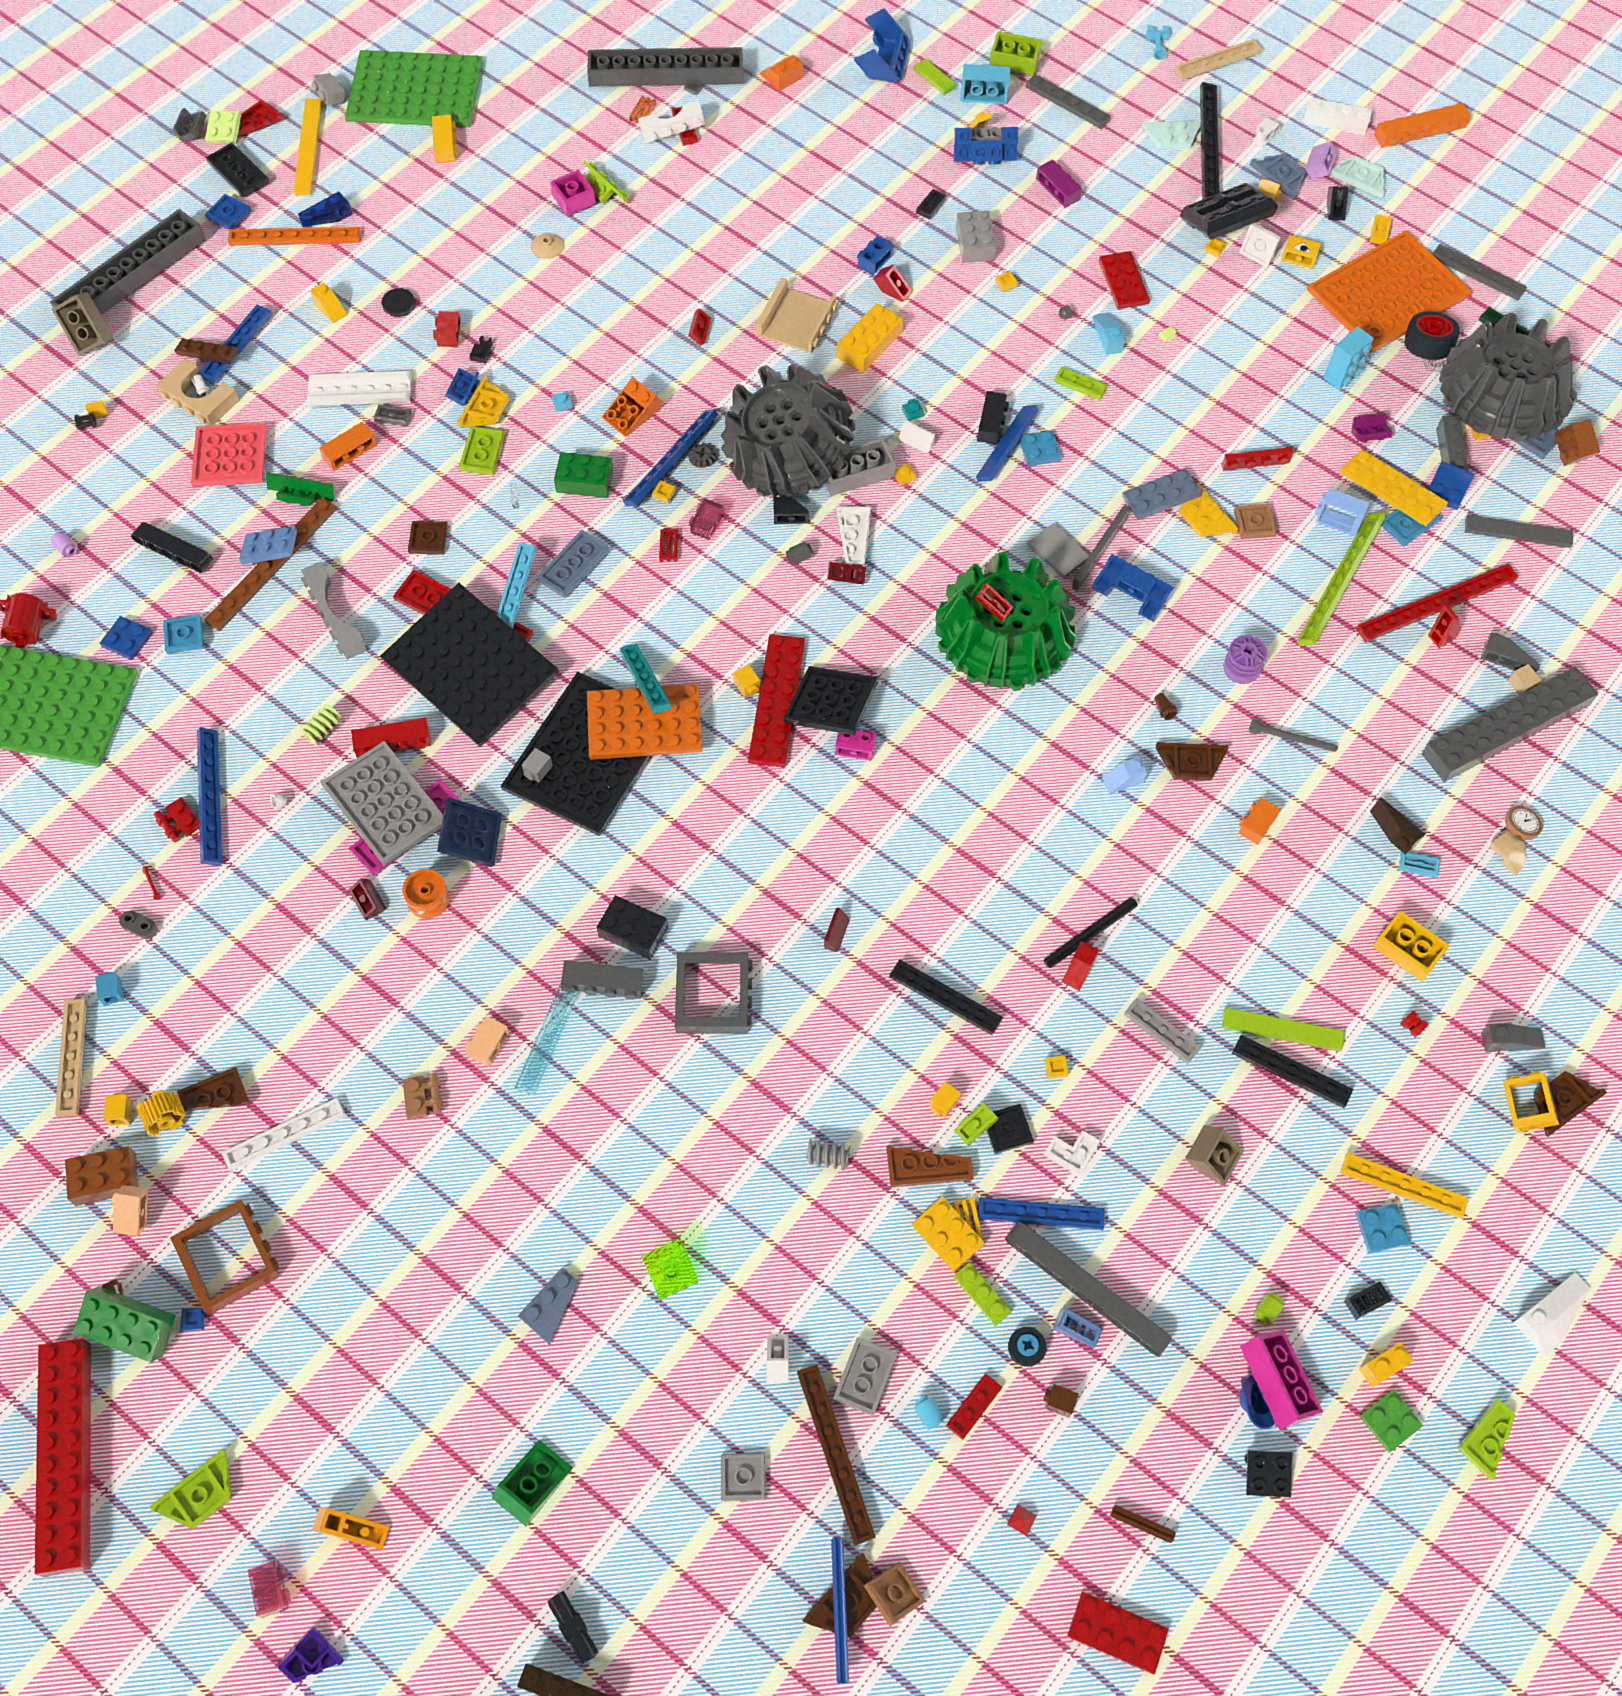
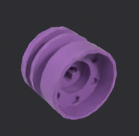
M1242 635L1235 638L1230 644L1223 663L1224 673L1230 680L1239 684L1254 682L1260 676L1268 655L1267 647L1260 639L1254 636Z

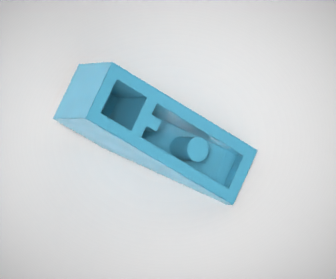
M1109 313L1093 315L1092 318L1105 354L1122 353L1125 338L1120 325Z

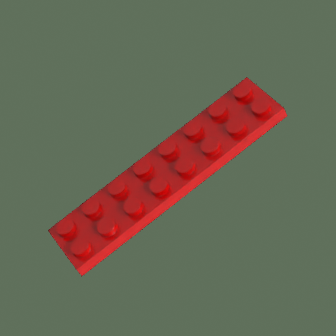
M413 569L393 595L395 601L424 615L451 588ZM517 622L514 623L513 630L529 642L534 635L533 630Z
M769 634L748 756V763L785 768L792 725L784 723L783 718L798 689L805 638Z

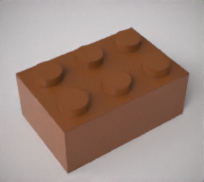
M129 1146L65 1159L67 1199L75 1206L112 1199L113 1194L123 1185L139 1187L136 1153Z

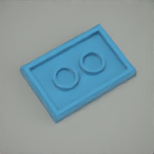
M1397 509L1385 517L1381 526L1405 547L1438 524L1443 517L1439 514L1427 526H1424Z

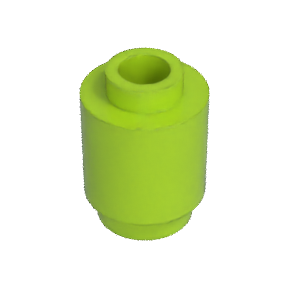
M1274 1293L1265 1295L1254 1311L1256 1321L1263 1326L1273 1325L1283 1310L1282 1305L1284 1301Z

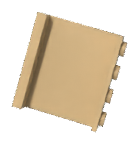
M781 277L756 323V336L811 354L813 349L817 348L820 336L824 335L826 325L831 321L832 313L837 310L836 294H833L828 302L788 289V279Z

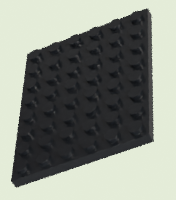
M460 583L456 584L380 655L384 662L479 747L483 746L559 673L555 665Z
M577 671L501 784V789L600 836L650 756L605 759L589 758L587 691L613 690L615 688ZM535 748L550 756L553 765L540 783L534 779L529 780L524 775L522 768L523 762Z

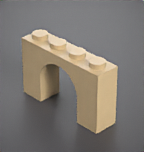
M184 359L157 383L160 391L159 394L163 399L171 401L177 408L184 409L188 415L195 416L202 424L206 423L209 426H213L240 401L236 390L222 382L205 397L190 398L186 396L188 390L194 385L191 379L193 376L199 375L200 371L197 365Z

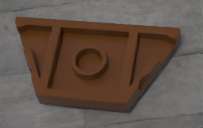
M1156 742L1155 748L1173 779L1211 781L1228 750V745Z
M1566 1071L1549 1082L1559 1125L1544 1127L1546 1136H1551L1607 1093L1606 1090L1602 1088L1598 1090L1590 1086L1589 1082L1578 1079ZM1541 1088L1533 1095L1539 1114L1549 1113L1544 1090Z
M863 1552L845 1571L848 1638H851L877 1608L864 1587L866 1583L873 1579ZM833 1586L803 1618L802 1621L805 1624L835 1633Z

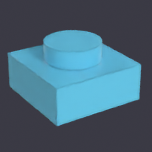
M568 391L551 395L556 412L573 408Z

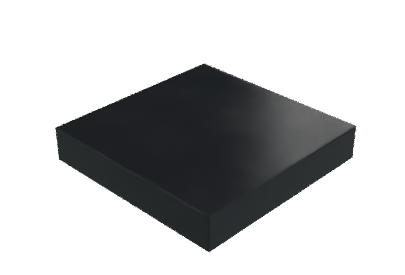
M1021 1104L993 1111L999 1119L986 1132L994 1155L1034 1143Z

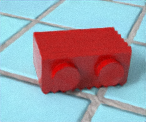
M438 311V317H435V327L437 329L433 330L434 340L437 341L438 347H458L461 324L459 311Z

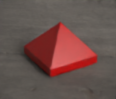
M1017 1504L1007 1525L1027 1536L1037 1515Z

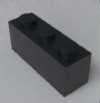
M987 391L978 429V442L997 445L998 438H1002L1003 428H1001V425H1005L1006 415H1004V412L1008 411L1009 402L1006 401L1007 394Z

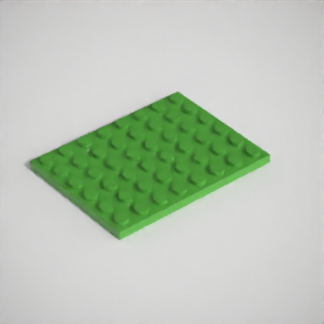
M360 50L345 114L346 122L432 126V116L451 115L456 127L470 128L481 72L482 56Z
M0 645V749L100 767L137 677V670Z

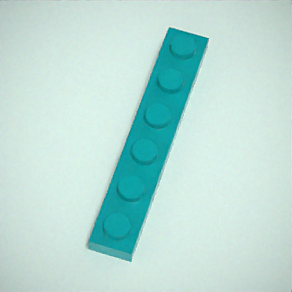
M633 644L620 647V654L652 713L670 710V702L639 646Z

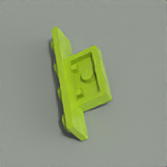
M585 160L582 162L591 170L586 180L593 188L594 196L603 204L607 202L614 192L625 202L630 203V200L626 198L628 194L621 188L617 190L618 185L611 179L610 181L606 180L608 176L601 170L598 172V167L592 162L587 163Z

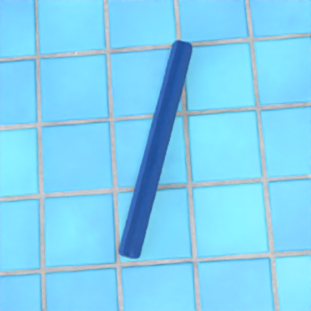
M834 1537L831 1539L836 1680L837 1684H848L849 1663L843 1538Z

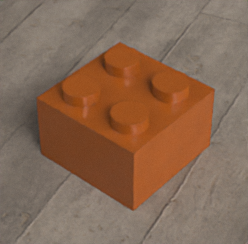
M1591 419L1571 424L1554 433L1563 466L1582 462L1600 453Z

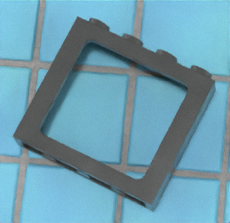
M677 952L676 1034H748V1027H752V1015H748V1008H752V996H748V990H752V978H749V971L753 970V960H749L748 952ZM686 964H740L739 1016L685 1017Z

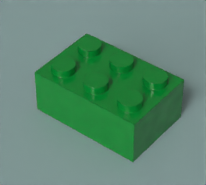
M560 452L554 476L556 493L608 498L613 475L612 457Z

